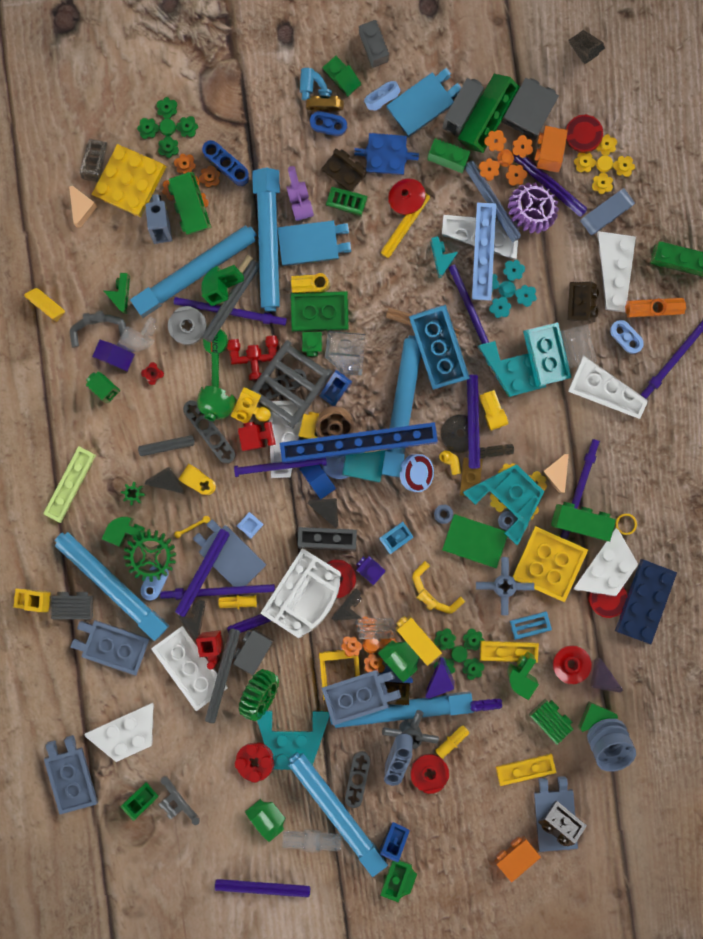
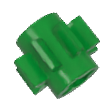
M133 482L132 486L125 484L127 489L121 491L122 494H125L123 501L130 500V505L132 506L134 501L142 503L140 500L141 496H146V494L141 492L143 486L136 487V482ZM130 490H137L135 493L136 498L130 497Z

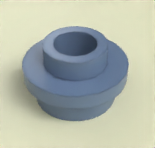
M440 505L435 509L434 517L441 524L449 523L453 518V510L448 505ZM443 510L447 512V517L445 518L440 516V512Z
M505 511L500 514L498 524L502 529L507 530L517 520V517L512 512ZM506 517L511 518L510 524L504 522Z

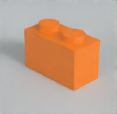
M545 126L543 133H539L537 144H540V149H536L534 158L537 161L536 168L559 173L568 130Z
M525 836L517 837L512 841V846L509 849H504L496 855V865L511 883L541 858L540 854Z

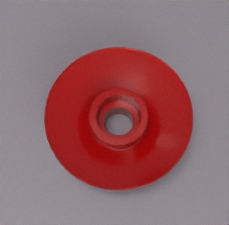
M411 178L402 179L391 188L388 196L389 204L399 214H412L418 211L424 204L426 192L419 181Z
M574 645L563 647L554 657L553 670L556 676L564 683H581L591 672V658L581 647ZM574 661V667L569 668L568 662Z

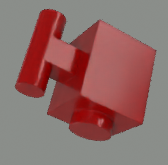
M255 422L245 423L243 428H238L242 451L265 448L264 439H267L268 446L276 445L271 422L264 423L265 431H262L261 425H255Z
M221 630L202 632L196 638L199 658L208 657L207 668L210 670L220 661L218 655L224 649Z

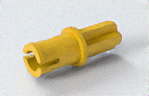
M237 594V596L219 597L218 605L219 608L240 609V607H257V596H239Z
M463 725L460 726L450 737H446L447 740L435 749L436 753L444 759L454 748H458L457 745L470 734L469 730Z

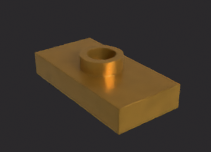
M463 457L460 496H466L463 493L465 490L481 482L483 459H480V468L471 469L469 468V458Z

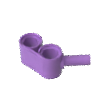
M294 166L288 168L291 184L286 186L290 203H292L291 206L295 220L299 221L313 217L314 213L311 202L308 200L309 196L305 182L298 181L296 169Z

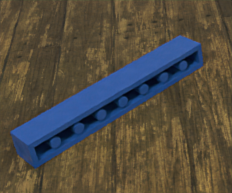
M434 422L280 443L282 462L292 463L437 444L438 440Z

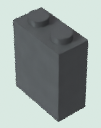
M466 79L444 118L442 128L459 137L482 96L484 87L481 86L482 84L478 80Z
M525 78L502 123L535 140L559 95L552 88H544L539 85L540 83L537 80Z

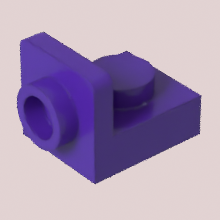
M363 556L356 564L358 566L356 571L372 585L386 572L370 556L367 558Z

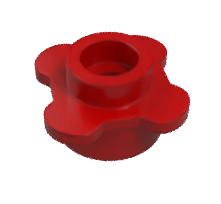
M151 362L146 369L141 371V375L146 377L150 385H155L159 378L164 377V372L157 368L156 363Z

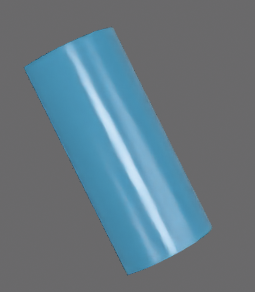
M446 304L409 316L432 389L469 379L470 377Z

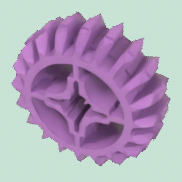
M528 182L515 189L509 197L508 201L510 203L507 207L510 209L508 215L513 216L512 221L517 222V227L522 226L523 232L528 229L530 234L534 231L538 234L542 230L546 231L557 219L558 215L556 213L559 210L556 207L558 201L553 200L555 194L550 195V189L544 190L543 185L538 187L536 182L532 185Z

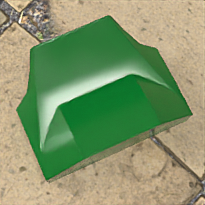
M391 640L378 652L384 662L403 683L418 670L417 663L420 657L406 641L395 642Z
M259 799L245 810L251 823L268 842L284 830L283 824L286 818L273 802H263Z
M392 860L383 882L380 896L399 903L401 897L410 894L417 877V873L412 869V864L399 860L398 863Z

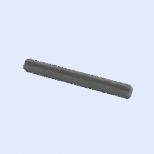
M250 261L243 272L244 281L233 287L228 295V300L224 301L205 330L202 337L206 341L212 342L259 270V263L256 261Z
M230 629L205 717V721L213 724L216 721L240 631L237 629Z

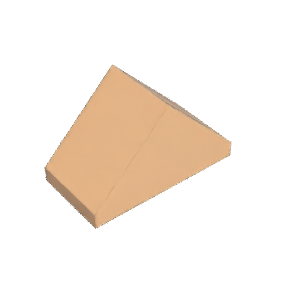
M69 186L73 222L77 228H81L95 211L97 205L74 186Z
M569 454L561 455L542 471L543 475L558 493H565Z

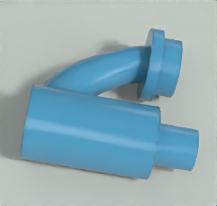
M302 68L300 79L302 100L306 101L309 99L310 94L313 93L314 81L321 88L318 90L319 96L329 99L332 91L328 89L321 75L312 68Z

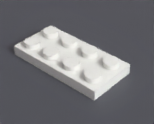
M181 626L151 649L195 711L210 702L218 673L214 668L211 670L207 668L208 659L206 657L199 658L196 642L185 627Z

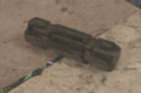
M513 444L480 448V458L514 454Z

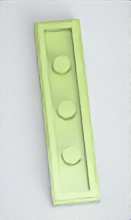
M78 446L43 513L44 515L59 523L62 522L96 457L95 454Z

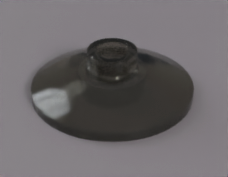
M452 416L442 426V442L453 452L464 453L468 451V416ZM458 430H462L464 432V435L462 437H459L457 435Z

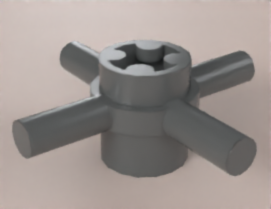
M421 710L416 711L413 720L403 721L399 725V730L385 727L382 730V735L386 736L410 735L413 739V749L419 747L422 741L435 744L439 742L438 736L422 734L421 729L418 727L424 714Z

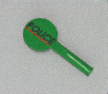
M222 329L218 331L212 342H208L203 338V346L211 354V386L218 388L219 354L225 351L228 343L227 335Z

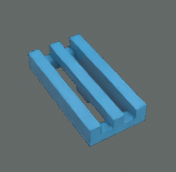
M547 611L509 621L514 640L552 630ZM543 616L545 620L515 627V624ZM542 624H546L547 626L541 629L517 634V631L531 628Z

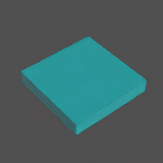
M386 450L345 455L342 475L379 483L381 481Z

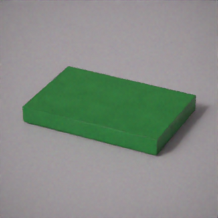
M348 291L291 293L292 332L349 330Z
M454 514L442 550L497 569L507 535L504 530Z

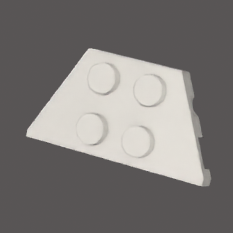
M617 528L612 533L611 541H607L578 581L574 587L575 590L616 597L638 566L637 561Z
M150 703L84 735L115 762L120 761L152 746L154 704Z

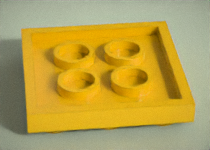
M117 144L92 195L138 217H142L146 209L145 204L149 203L167 167L163 163Z
M534 526L512 578L520 583H534V589L565 602L588 549Z

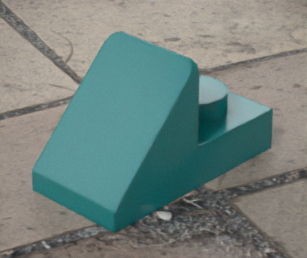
M439 236L431 238L430 243L438 278H442L458 252L443 255L445 252L444 242L440 241Z

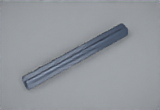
M474 161L466 163L465 170L487 203H496V218L510 240L515 242L520 239V232L485 178L480 176V170Z

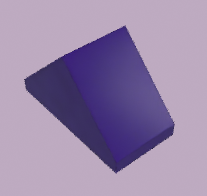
M99 339L92 357L128 372L135 354L115 344Z
M440 657L426 688L425 697L428 699L454 690L455 682L443 657Z

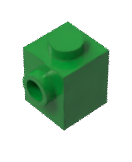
M302 332V352L307 354V357H318V354H322V332Z

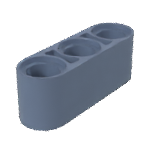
M623 188L584 216L580 222L592 236L631 208L635 202L625 188Z
M399 734L395 738L385 762L384 781L388 785L395 786L402 782L412 758L413 739L408 734Z

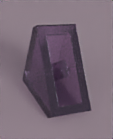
M597 657L594 660L590 686L621 693L623 691L622 687L603 660Z

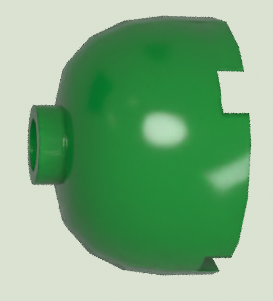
M205 386V389L203 387L200 388L197 406L207 420H221L227 418L232 413L237 399L232 394L230 397L225 395L226 391L221 388Z

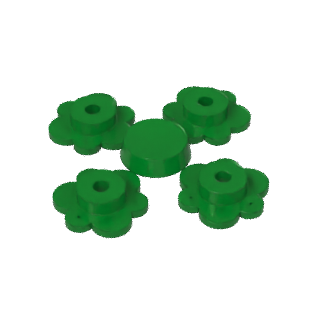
M165 97L164 100L157 102V113L165 118L160 122V125L156 124L152 118L149 120L142 118L137 130L143 139L154 138L155 133L160 130L166 137L164 140L159 141L160 147L158 152L162 156L165 155L167 158H171L172 155L179 153V148L177 147L178 141L173 140L170 135L177 129L183 137H194L198 124L195 123L194 117L189 116L187 119L182 117L176 125L170 118L172 115L177 114L176 108L178 104L175 100Z
M449 628L438 631L437 637L434 639L435 645L440 646L441 650L446 648L452 649V659L446 660L444 658L450 673H455L454 661L457 663L464 662L465 667L462 671L464 674H467L469 680L481 677L484 664L479 662L477 658L467 659V649H473L474 651L479 649L480 640L485 641L482 638V632L469 629L467 634L463 636L465 641L463 647L460 645L455 646L456 636L452 634ZM438 661L434 663V669L436 668Z

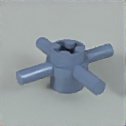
M501 557V575L494 582H476V590H494L501 597V615H509V597L516 590H534V583L516 582L514 578L509 576V557ZM504 581H507L510 585V589L507 591H503L499 587Z

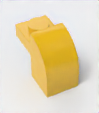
M15 588L13 608L35 612H49L51 592Z

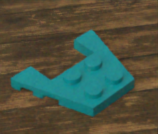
M496 341L477 346L478 350L484 355L488 366L496 374L495 377L508 397L546 387V385L536 387L528 353L500 360Z
M516 464L465 490L463 493L475 505L489 491L493 493L518 518L505 531V534L518 545L543 496L544 490Z
M267 710L265 715L257 720L264 744L270 748L274 756L273 770H291L288 766L290 762L288 759L296 752L299 754L304 753L313 765L330 716L329 711H313V731H273V710Z

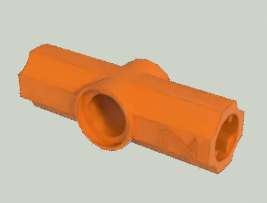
M684 298L626 301L625 306L627 317L685 314L686 310ZM654 303L658 305L657 312L653 310Z

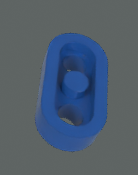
M317 111L310 117V126L316 132L342 136L347 131V121L342 116ZM318 120L323 121V124L317 125L316 122ZM339 124L341 129L337 130L334 126Z

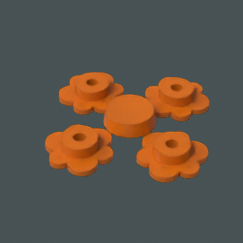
M501 130L490 131L484 143L486 146H489L490 151L496 150L500 152L497 156L498 161H492L491 158H487L486 162H480V176L491 181L494 179V176L499 175L498 169L500 165L504 167L509 166L508 172L505 174L508 183L511 186L523 184V179L527 177V172L523 170L522 165L516 166L512 163L514 155L524 158L526 154L530 155L533 152L532 140L527 139L525 135H520L518 140L513 141L514 147L510 151L504 149L503 144L506 143V138L503 137V132Z
M181 154L179 158L174 160L178 173L192 172V169L196 167L194 157L190 154L187 156ZM210 165L207 169L203 168L201 170L202 175H200L199 179L195 176L198 186L201 182L209 188L212 185H219L221 174L219 171H216L214 166ZM169 180L163 182L164 189L162 193L166 195L168 200L173 201L175 198L174 195L170 194L168 184L170 183ZM201 193L206 208L208 207L209 202L207 199H205L206 195L204 193Z
M364 616L356 621V626L359 628L358 633L366 637L363 643L357 642L356 637L350 638L346 636L343 638L341 649L345 650L347 657H352L353 655L358 656L360 654L359 651L363 647L367 653H370L368 658H365L363 661L365 672L369 673L378 670V673H382L385 669L382 664L383 660L377 658L373 653H376L378 649L381 650L391 640L395 641V637L393 635L382 636L380 642L375 637H371L372 634L377 632L375 628L376 622Z

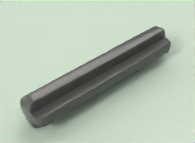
M190 435L138 447V452L140 456H146L194 446L195 441L194 437Z

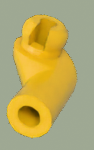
M447 450L441 452L439 459L450 465L452 475L461 474L458 456Z

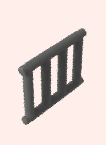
M286 340L251 388V391L260 394L259 390L266 383L298 405V410L292 416L260 394L259 402L289 422L288 425L294 428L328 381L333 371L328 368L324 369L292 347V343ZM286 352L321 375L315 385L281 362ZM275 368L310 391L305 400H302L269 377Z

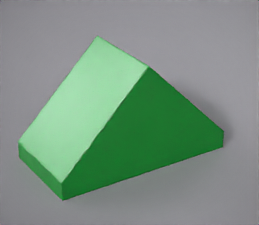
M589 701L578 725L579 730L582 732L587 731L597 722L605 719H617L618 715Z
M146 782L120 807L134 821L159 796Z

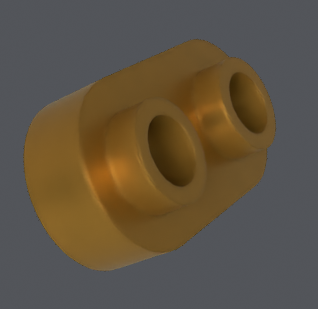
M310 96V99L306 100V109L310 111L338 112L344 110V101L340 100L338 96H330L329 99L321 98L320 96Z

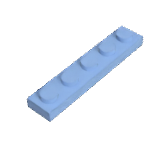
M477 203L472 300L491 301L496 203Z

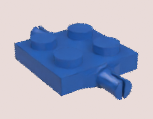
M369 133L366 149L355 148L354 156H365L367 162L366 172L404 175L407 160L418 161L419 153L408 152L406 147L407 136Z

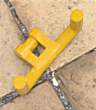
M424 561L413 572L412 576L419 593L416 598L419 601H423L429 611L435 608L447 614L454 613L465 603V600L460 596L451 606L439 603L424 588L420 576L430 567Z

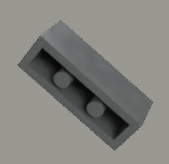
M299 527V549L356 551L357 530Z

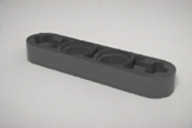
M193 400L186 402L183 407L185 415L218 459L226 464L233 462L236 457L235 451L216 425L208 420L209 427L206 430H201L198 424L200 420L206 419L204 418L205 415L198 417L194 422L193 418H196V416L192 412L188 413V406H197V402ZM197 406V408H196L195 410H196V412L200 415L201 412H200V410L198 409V406ZM214 434L219 435L221 438L218 445H212L210 442V437ZM224 442L226 443V446H224L223 448L227 452H232L230 454L231 458L229 460L227 458H222L224 454L221 450H219L218 452L216 451V449L220 448L224 444Z

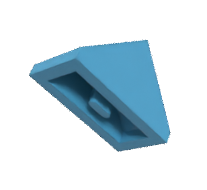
M401 522L381 536L379 540L388 553L392 554L411 540L413 535L404 522Z

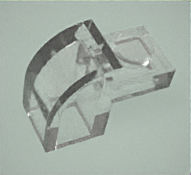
M152 317L147 318L141 332L127 326L116 345L130 352L146 350L155 341L148 336H153L157 328L154 325L157 320Z

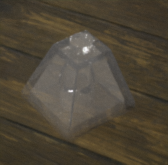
M328 331L325 358L343 374L362 376L366 334Z

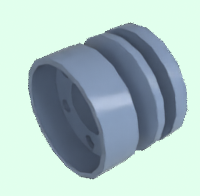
M605 719L597 722L589 729L587 740L593 751L596 763L602 770H622L634 761L636 749L622 721L618 719Z

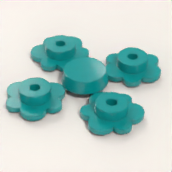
M509 260L505 263L503 273L507 275L509 281H503L499 284V281H497L498 276L496 274L492 276V292L493 289L499 287V293L503 296L499 300L497 298L493 299V304L489 307V311L495 314L496 318L509 316L511 304L507 303V298L514 294L518 298L517 302L519 304L523 303L525 307L531 306L532 302L537 299L534 287L523 285L521 289L516 290L514 283L511 282L515 279H521L522 274L525 272V266L520 264L519 260H514V262Z

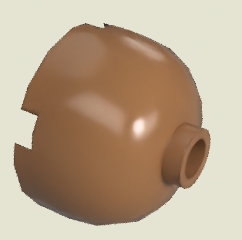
M340 406L325 408L319 414L316 421V433L319 438L350 434L354 431L353 417L349 411Z

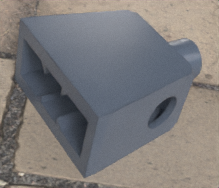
M152 195L150 203L145 204L147 226L154 244L171 242L172 234L169 213L165 201H162L161 195Z

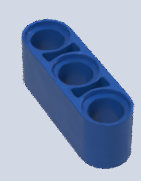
M209 140L204 143L202 151L207 161L236 185L245 186L248 184L250 177L244 165L217 142ZM209 148L216 149V153L213 155L207 154ZM224 160L231 161L228 167L221 166ZM239 172L245 173V177L243 179H237L236 174Z

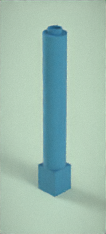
M262 168L252 171L253 194H257L260 298L261 308H265V312H275L276 308L280 307L276 194L280 193L279 170Z
M246 225L153 287H148L131 298L130 301L142 318L146 317L161 307L162 303L206 275L212 268L221 265L256 241L254 237L257 234L251 226L249 228Z
M409 335L408 338L404 339L389 428L409 426L421 358V352L415 336ZM405 448L385 451L382 475L400 478Z
M62 532L55 539V542H57L55 547L125 611L151 639L156 641L170 627L167 622L143 603L69 532L66 534Z
M468 691L435 696L430 699H410L409 705L389 704L390 708L337 724L335 728L413 719L417 710H421L424 713L422 718L474 713L470 709L472 693Z
M294 753L288 759L290 761L288 763L289 768L353 849L366 870L374 877L388 866L386 858L380 854L376 845L370 841L304 753Z

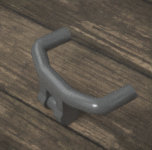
M97 311L94 314L85 313L83 314V319L70 328L71 346L79 347L77 331L86 325L103 322L118 324L120 339H127L126 323L122 318L104 314L103 311Z
M163 776L161 783L166 787L170 795L158 804L160 808L166 811L169 819H172L183 810L192 820V824L198 825L200 822L199 816L179 794L168 776ZM173 800H174V801L177 803V805H178V806L175 807L174 809H173V807L169 804V803H170L171 801H173Z

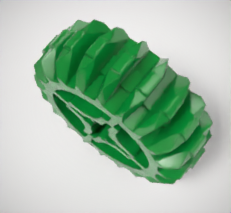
M147 529L146 536H144L143 531H139L140 538L134 534L132 537L135 542L130 540L127 542L131 548H124L125 552L130 553L123 556L125 560H130L125 563V566H132L129 569V573L137 571L135 578H138L141 574L142 581L146 580V576H149L150 582H153V576H156L157 580H161L160 573L166 577L168 574L165 569L169 571L173 569L169 563H176L175 559L170 558L176 556V552L171 551L175 548V545H168L171 542L170 538H167L165 541L163 540L166 536L165 533L158 537V530H155L154 535H151L150 529ZM155 541L159 545L148 547L143 542ZM139 546L143 555L136 563L133 556L135 549ZM162 549H165L166 559L161 565L157 556L161 553ZM146 551L150 554L155 553L153 554L154 560L150 557L145 559L147 557ZM152 564L157 569L145 570L141 566Z
M261 669L249 680L239 703V712L244 718L257 721L269 710L279 687L277 675L271 671Z

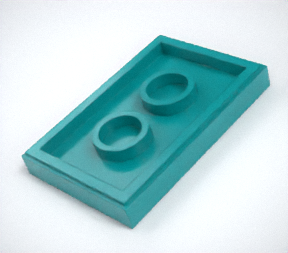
M558 322L523 331L536 387L572 378Z

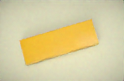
M480 640V661L517 662L528 651L534 655L536 663H538L539 643Z
M551 753L495 766L500 786L556 773Z

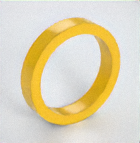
M621 514L616 519L615 527L621 534L630 535L637 528V520L631 514ZM623 516H629L634 521V528L628 533L622 532L618 527V521Z

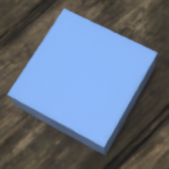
M249 512L237 527L252 539L264 524Z

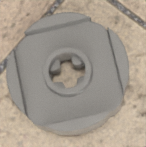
M183 306L176 309L168 321L170 335L183 345H192L203 339L202 336L207 329V323L203 314L191 306ZM185 321L193 324L189 331L182 328V325H185Z

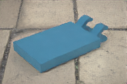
M447 68L442 70L437 76L433 72L386 105V108L408 138L449 109L454 101L452 99L458 95L461 87L457 83L446 91L441 85L451 77V73Z
M333 220L278 227L282 266L339 259V253L351 252L350 242L337 245L336 235L349 234L348 223L335 226Z

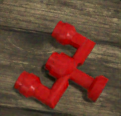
M266 336L265 346L268 348V354L261 355L259 345L247 346L246 356L239 357V350L241 348L239 339L228 340L227 349L230 351L231 365L251 362L252 373L248 375V380L257 381L262 374L259 372L258 361H271L277 353L279 343L277 336Z

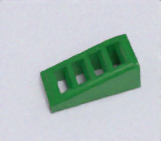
M331 187L326 206L362 217L368 196ZM335 193L339 194L336 203L333 202ZM342 195L346 196L343 205L340 204ZM349 198H353L351 206H347ZM357 200L360 201L358 209L354 208Z

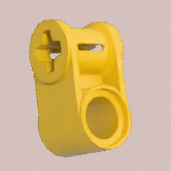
M189 463L178 478L179 481L203 495H211L216 490L215 482ZM209 482L208 486L210 487V489L204 490V486H202L203 483Z

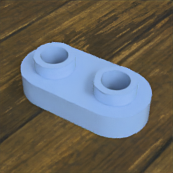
M396 81L387 82L367 95L364 102L369 110H378L388 101L395 99L400 93V88Z
M618 320L612 324L610 328L611 336L627 353L636 354L641 351L644 344L643 339L626 321ZM618 327L622 328V334L617 333L616 329ZM630 341L635 342V348L630 347Z
M152 566V567L150 568V570L157 569V568L154 567V566ZM165 569L168 575L165 577L162 574L160 576L161 580H157L156 576H153V582H150L149 576H146V580L143 582L140 590L144 599L154 600L158 598L169 576V570ZM148 587L153 588L152 594L147 593Z

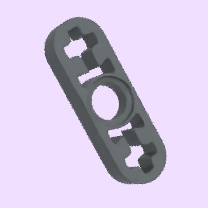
M294 370L298 374L303 375L305 379H307L306 374L303 370ZM286 374L273 379L276 382L279 380L284 381L286 389L289 391L302 386L298 382L293 381L291 382L293 386L289 388V383L285 378L288 377ZM266 383L262 386L264 390L270 389ZM273 389L276 394L272 395L270 391L266 393V398L271 400L282 394Z
M365 751L356 752L352 760L345 795V802L351 808L359 807L363 800L370 765V757ZM361 755L367 760V762L362 764V770L366 769L365 773L361 770H354V767L358 769L359 761H356V758H360ZM355 774H360L363 777V782L359 785L352 782V777ZM350 786L355 789L362 788L361 792L357 790L356 797L359 798V801L356 800L355 803H351V799L348 798L353 795L354 791L350 789Z

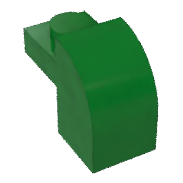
M235 265L222 270L215 266L203 278L201 285L202 297L211 306L228 300V288L243 282L244 275Z
M119 517L108 524L102 540L122 547L127 534L132 536L135 534L140 538L139 531H143L144 536L147 535V532L144 531L145 527L136 523L134 526H131L134 518Z
M528 651L518 659L517 667L510 663L507 670V676L512 689L527 700L531 698L539 685L537 679L528 674L536 663L534 655Z

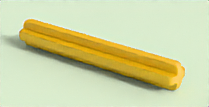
M427 193L422 207L415 213L405 215L381 250L383 256L389 258L429 201L430 196Z

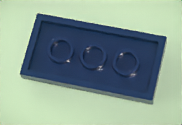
M640 559L615 631L652 644L677 572Z

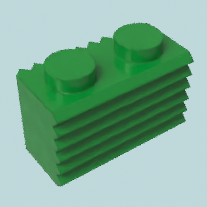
M435 138L427 160L463 173L470 151H466L462 147L459 148V146L456 147L451 143L448 144V142H441V140Z
M99 371L97 373L93 372L86 379V387L105 403H110L121 391Z
M544 699L529 713V716L558 745L559 742L573 731L571 727L573 722L565 714L561 716L558 713L559 707L553 700L548 702Z

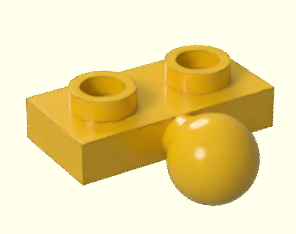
M244 387L231 417L243 423H249L252 415L255 414L259 421L266 422L270 419L271 412L267 407H256L261 395Z

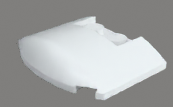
M302 548L261 611V614L297 638L303 637L302 635L315 629L330 612L339 592L341 572Z

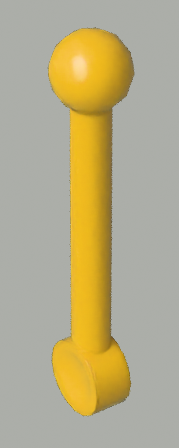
M204 516L203 519L198 521L197 523L183 529L180 532L176 531L174 533V537L178 539L181 537L182 534L192 530L193 528L203 523H208L210 521V517Z

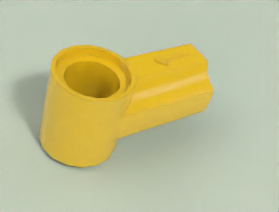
M323 273L291 276L292 293L326 292L330 287V282ZM318 279L326 281L325 285L321 288L316 286Z
M495 390L479 395L486 414L485 420L489 430L492 431L509 425Z

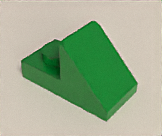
M337 56L333 57L322 67L325 74L347 97L362 85L351 66H346Z
M120 273V278L116 279V289L118 291L103 290L123 314H127L130 287V275L128 273Z

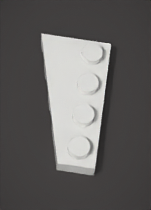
M443 215L442 236L475 246V217ZM496 219L494 253L516 260L518 240L512 242L498 219Z
M598 231L597 238L599 240L605 310L624 313L628 298L636 237Z
M584 355L568 389V392L638 419L641 418L648 402L647 399Z
M272 401L292 416H294L299 408L292 401ZM270 410L271 417L269 422L272 423L276 445L270 446L271 463L282 462L280 443L299 440L303 416L295 427L291 428L288 425L289 422ZM292 468L271 471V478H290Z

